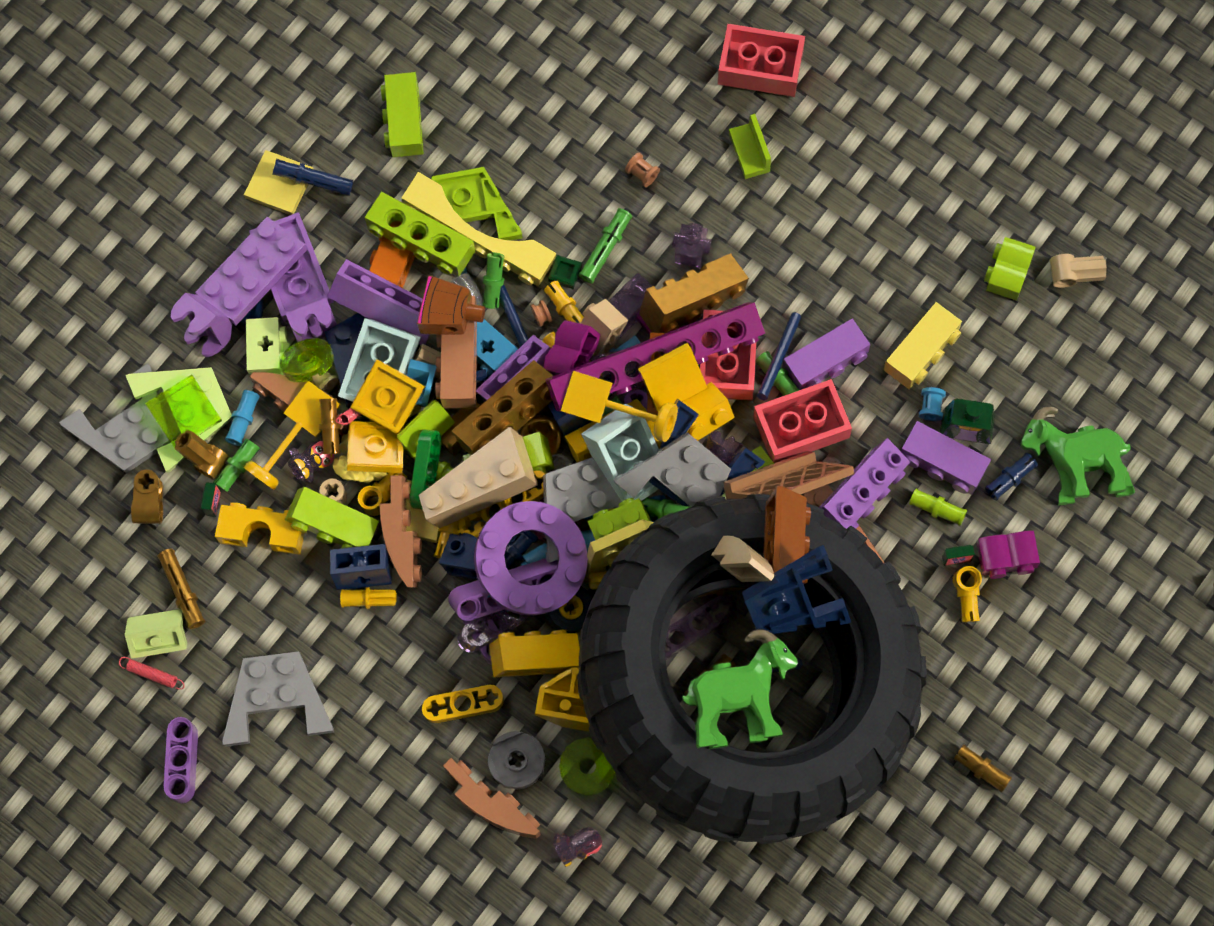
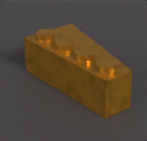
M730 253L705 264L698 273L693 269L685 272L684 276L677 282L671 278L664 281V286L658 290L655 286L646 289L639 315L652 333L671 332L679 329L686 322L691 324L697 321L703 314V310H717L723 305L724 301L730 298L732 300L739 298L745 292L749 278Z

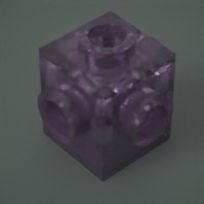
M696 223L681 224L680 233H674L672 248H676L675 263L701 268L704 254L709 255L712 239H708V229Z

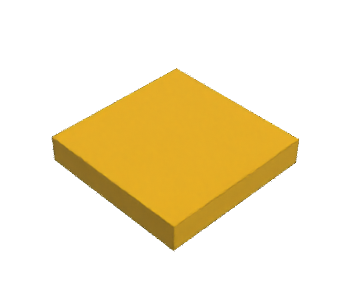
M688 343L638 368L658 412L665 403H674L676 399L684 401L708 388Z
M376 359L350 408L392 432L399 434L426 386Z
M352 421L349 423L347 471L402 473L403 445L397 439L398 434L377 422Z

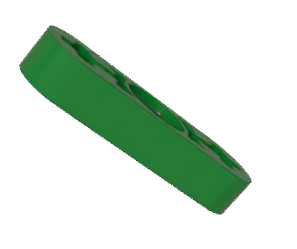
M424 429L418 438L410 491V505L414 509L423 510L419 495L436 482L442 443L439 431Z

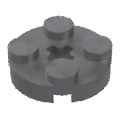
M511 731L501 735L494 742L488 756V766L494 779L505 788H527L533 785L544 772L545 754L541 744L533 736L520 731ZM517 753L518 756L525 757V760L521 762V767L517 768L515 765H509V761L512 760V754Z

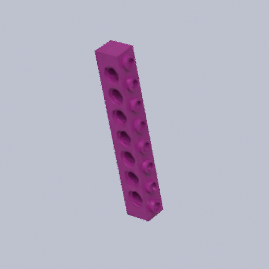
M747 302L545 379L556 411L562 412L561 408L573 371L598 379L602 372L608 371L611 374V383H613L610 393L616 391V394L619 395L632 390L631 385L641 382L642 385H645L638 368L651 362V356L656 351L663 356L676 349L677 345L683 341L685 344H689L697 363L701 364L709 360L708 355L717 352L718 356L734 351V345L743 343V346L758 342V336L765 334L755 302ZM733 322L736 324L738 331L731 338L727 333V327ZM706 332H709L713 338L709 347H705L702 344V336ZM633 361L637 366V370L633 376L629 377L625 372V366L628 362Z

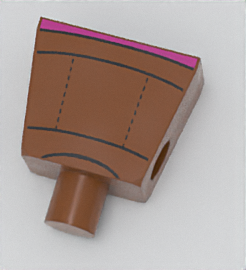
M428 276L417 321L420 334L462 335L465 333L467 321L483 322L485 306L472 304V296L468 288Z

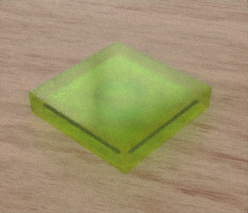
M192 374L145 403L174 449L177 437L186 430H190L199 436L222 422V419Z

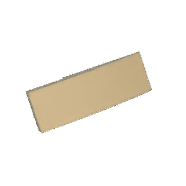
M723 536L712 553V556L720 562V565L741 582L772 581L774 578L773 569L769 562L740 538Z

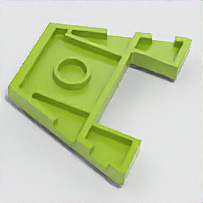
M484 167L432 176V180L442 186L451 207L464 222L495 218L499 239L511 241L523 238L520 227L516 224L510 210L506 207ZM439 246L436 248V251L444 252V247Z

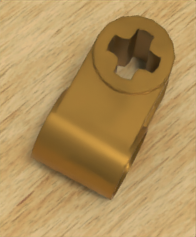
M141 470L134 478L131 518L134 524H161L163 521V483L152 470ZM149 480H152L154 484H150L148 489H145L144 485H148Z

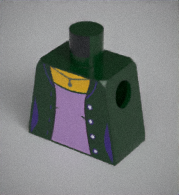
M953 399L943 409L940 427L941 434L952 439L985 444L992 443L995 419L993 404Z

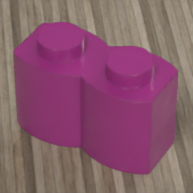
M565 320L556 331L554 345L545 356L544 368L555 376L589 363V359L598 346L600 334L591 326Z
M1034 531L978 538L976 543L982 575H989L990 579L1005 577L1006 572L1017 571L1018 575L1030 574L1040 564Z

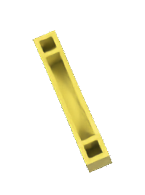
M420 172L416 174L402 196V203L473 240L475 254L486 258L487 254H492V252L503 254L505 256L503 270L506 272L511 270L518 274V278L527 285L535 284L539 287L555 261L556 253L535 240H502L475 230L453 210L444 194L442 186Z

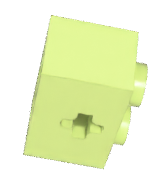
M278 317L246 319V357L249 375L253 372L284 375L283 368L288 367L287 352H283V342H287L286 326H282Z

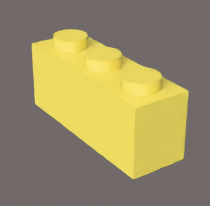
M936 302L886 360L884 371L908 389L914 383L919 385L927 376L928 372L926 369L931 363L936 365L945 354L943 351L948 343L952 346L960 337L961 332L959 329L962 321Z

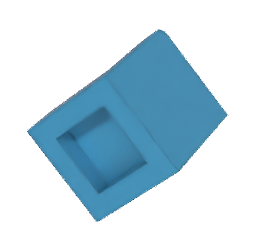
M410 359L407 376L426 386L416 405L426 407L434 383L436 365Z

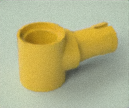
M403 472L387 473L379 483L375 482L372 486H366L361 489L358 494V502L366 514L369 516L380 515V504H386L391 498V476H404L407 478ZM370 496L379 497L378 502L374 506L366 505V500Z
M972 566L959 569L953 576V585L957 589V597H960L962 622L980 621L977 596H980L979 586L982 577L978 569ZM963 572H968L973 576L974 583L971 587H966L961 583L960 578Z

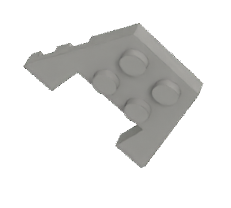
M146 364L134 373L153 372L149 364ZM158 391L142 397L141 400L96 430H94L80 409L59 422L66 431L72 433L80 441L97 451L126 474L158 453L157 448L172 443Z
M687 432L658 450V453L639 462L634 465V468L623 475H618L613 480L635 498L651 477L654 476L692 507L696 502L720 497L724 488L723 482L727 480L731 468Z
M593 457L543 475L544 503L560 509L574 522L592 516L601 510L618 508V504L622 502ZM545 535V538H547L546 560L549 563L559 558L554 543Z
M299 651L243 658L223 737V745L225 747L249 744L248 715L305 707L307 734L309 736L334 733L333 725L329 720Z

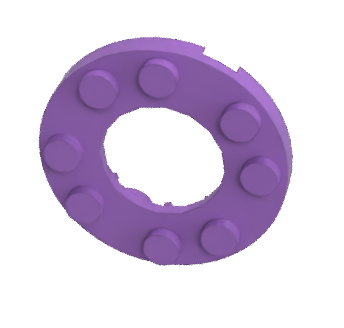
M525 501L503 508L484 525L475 545L474 565L482 588L486 590L499 606L521 615L545 614L566 604L579 590L587 570V548L578 526L563 511L542 502ZM534 530L541 532L549 537L557 548L559 558L557 570L551 579L543 584L530 586L520 583L511 576L506 568L504 558L506 546L511 538L521 531Z

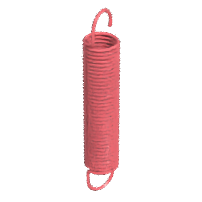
M349 408L340 414L335 421L342 425H348L362 414Z
M121 657L119 660L121 668L125 669L120 664L121 659L127 658L129 659L126 665L127 671L167 687L173 688L177 680L181 681L176 676L133 659L131 660L128 657Z

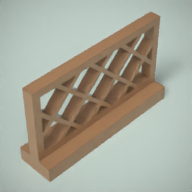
M806 451L723 482L726 500L743 499L750 494L771 495L776 486H783L801 495L853 475L854 468L850 465L816 461L815 452Z

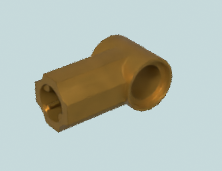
M190 430L180 434L175 441V450L191 461L198 472L212 480L216 478L229 457L224 451L212 444H208Z

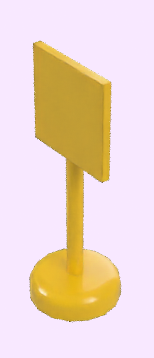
M573 371L561 408L562 412L600 423L604 409L608 407L655 422V438L662 442H666L669 439L677 419L678 407L676 404L665 403L657 415L608 400L613 383Z
M307 381L284 412L286 416L296 422V425L263 468L253 461L247 462L243 468L275 490L279 481L269 473L270 469L302 427L315 437L318 436L321 432L319 424H322L319 399H331L332 397L310 381ZM336 401L338 409L341 404Z

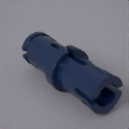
M1025 453L1011 467H1005L1002 470V474L985 487L987 494L998 488L990 496L993 500L997 501L1012 486H1018L1021 483L1020 479L1038 466L1036 460L1033 459L1028 465H1024L1032 458L1029 453Z

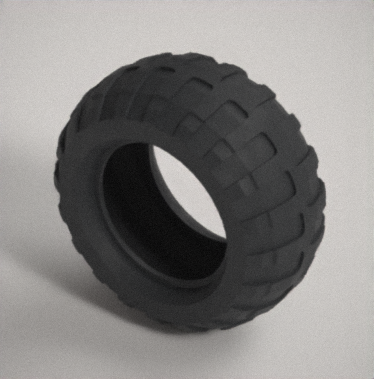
M750 494L743 499L726 500L725 497L705 499L696 502L694 506L688 509L667 514L652 523L644 533L635 538L630 545H627L618 554L602 578L589 605L579 639V674L577 676L579 696L583 701L584 710L590 727L588 729L597 749L603 752L607 761L617 774L615 777L630 793L634 792L646 804L654 808L656 814L665 821L674 825H683L693 831L703 833L707 838L724 842L742 841L771 844L790 838L801 837L830 826L863 805L895 773L908 743L915 736L921 718V693L926 685L927 678L926 656H921L918 634L921 632L919 616L915 606L910 607L908 605L905 595L898 585L901 582V578L896 569L889 561L886 563L882 562L878 555L865 544L867 538L860 531L852 526L846 529L836 521L824 516L825 510L806 503V507L811 508L810 523L805 528V536L810 538L809 552L824 545L833 569L830 572L809 578L807 583H803L811 606L814 608L843 598L851 623L840 625L839 620L826 622V627L816 628L829 653L833 672L832 701L827 717L812 741L790 750L762 753L741 750L729 745L715 749H709L708 746L696 747L695 723L677 700L667 673L665 647L668 628L673 615L692 599L714 590L734 587L750 588L760 582H741L723 568L720 562L712 556V553L723 536H734L740 538L763 557L766 501L770 497L767 494Z

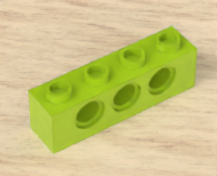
M382 191L365 216L367 228L371 234L378 238L383 236L391 240V243L400 250H405L406 248L413 252L414 256L422 262H432L444 274L451 275L452 273L459 277L475 253L473 240ZM394 221L402 222L399 227L390 226ZM418 233L425 235L420 240L413 239V236ZM439 246L448 247L444 252L436 251V248Z

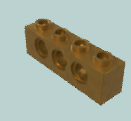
M533 360L452 430L461 447L470 455H473L507 428L511 427L517 432L553 401L545 379L553 375Z

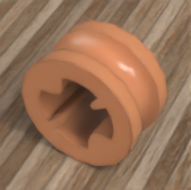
M543 300L539 301L538 305H530L539 327L543 326L545 321L552 322L550 312Z

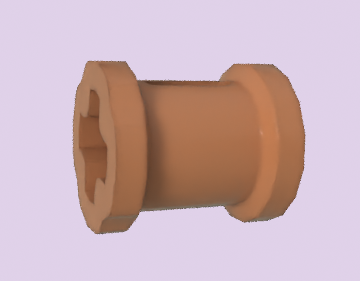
M637 153L626 165L625 172L628 174L632 173L642 181L644 187H648L657 178L660 168L657 166L653 167L643 159L641 153Z

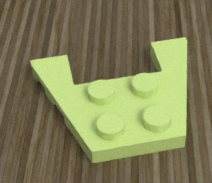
M211 367L125 375L135 399L163 389L181 434L186 430H190L204 441H207L232 420V414ZM175 441L157 448L167 473L171 472L185 458L175 450Z

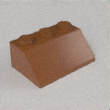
M776 486L766 501L763 558L769 562L773 573L807 554L810 546V538L805 536L806 525H809L811 518V508L806 507L807 497L783 486Z

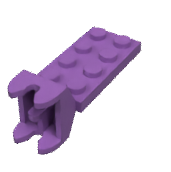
M298 212L274 222L304 242L308 250L278 280L271 290L283 321H289L301 351L306 357L316 359L318 352L316 342L320 339L325 340L324 332L337 325L329 305L334 303V301L327 297L329 293L328 285Z
M266 217L195 292L196 295L185 293L171 310L173 322L183 320L186 316L191 321L184 335L186 343L191 344L197 342L202 336H208V340L203 344L201 354L204 357H210L220 352L231 340L232 323L237 325L308 250L306 244L269 217Z

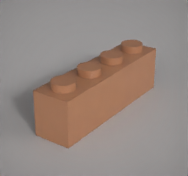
M472 296L473 305H477L475 296ZM467 321L465 333L462 335L437 334V348H441V357H436V371L441 373V382H436L435 390L436 399L441 400L443 408H476L477 322Z

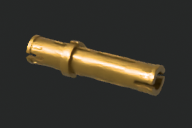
M171 548L160 552L157 557L176 596V606L182 610L188 628L196 629L202 626L206 621L196 603L198 598L189 587L175 551Z

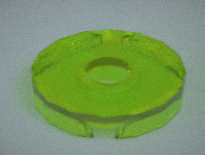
M319 338L305 339L290 346L282 354L280 368L288 380L308 382L313 380L312 376L316 374L321 376L326 373L332 366L334 354L330 344L325 340Z
M592 738L575 740L566 747L561 755L559 763L561 778L565 785L573 792L586 796L601 793L611 784L615 770L609 764L603 752L597 749ZM590 759L594 761L596 768L593 773L584 774L580 771L579 766L583 760Z

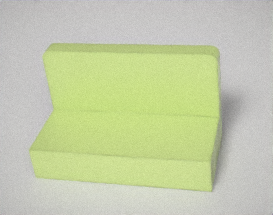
M177 609L128 618L125 638L131 659L186 650L187 640L182 625L184 616L182 610Z

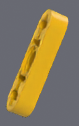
M495 685L469 688L428 697L422 704V713L429 722L441 723L496 712L502 707L504 697L502 691ZM488 692L498 696V699L494 700V705H489L487 701L479 702L481 708L476 709V701L473 694H478V699L486 698ZM464 696L471 700V706L468 710L461 712L455 708V702L459 697ZM450 699V707L453 714H448L447 709L439 710L438 716H433L432 712H428V709L432 708V703H437L439 707L447 706L445 700Z

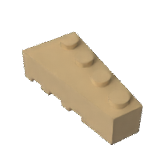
M511 427L507 428L423 491L419 498L426 520L440 529L443 526L537 486L538 484L523 437Z

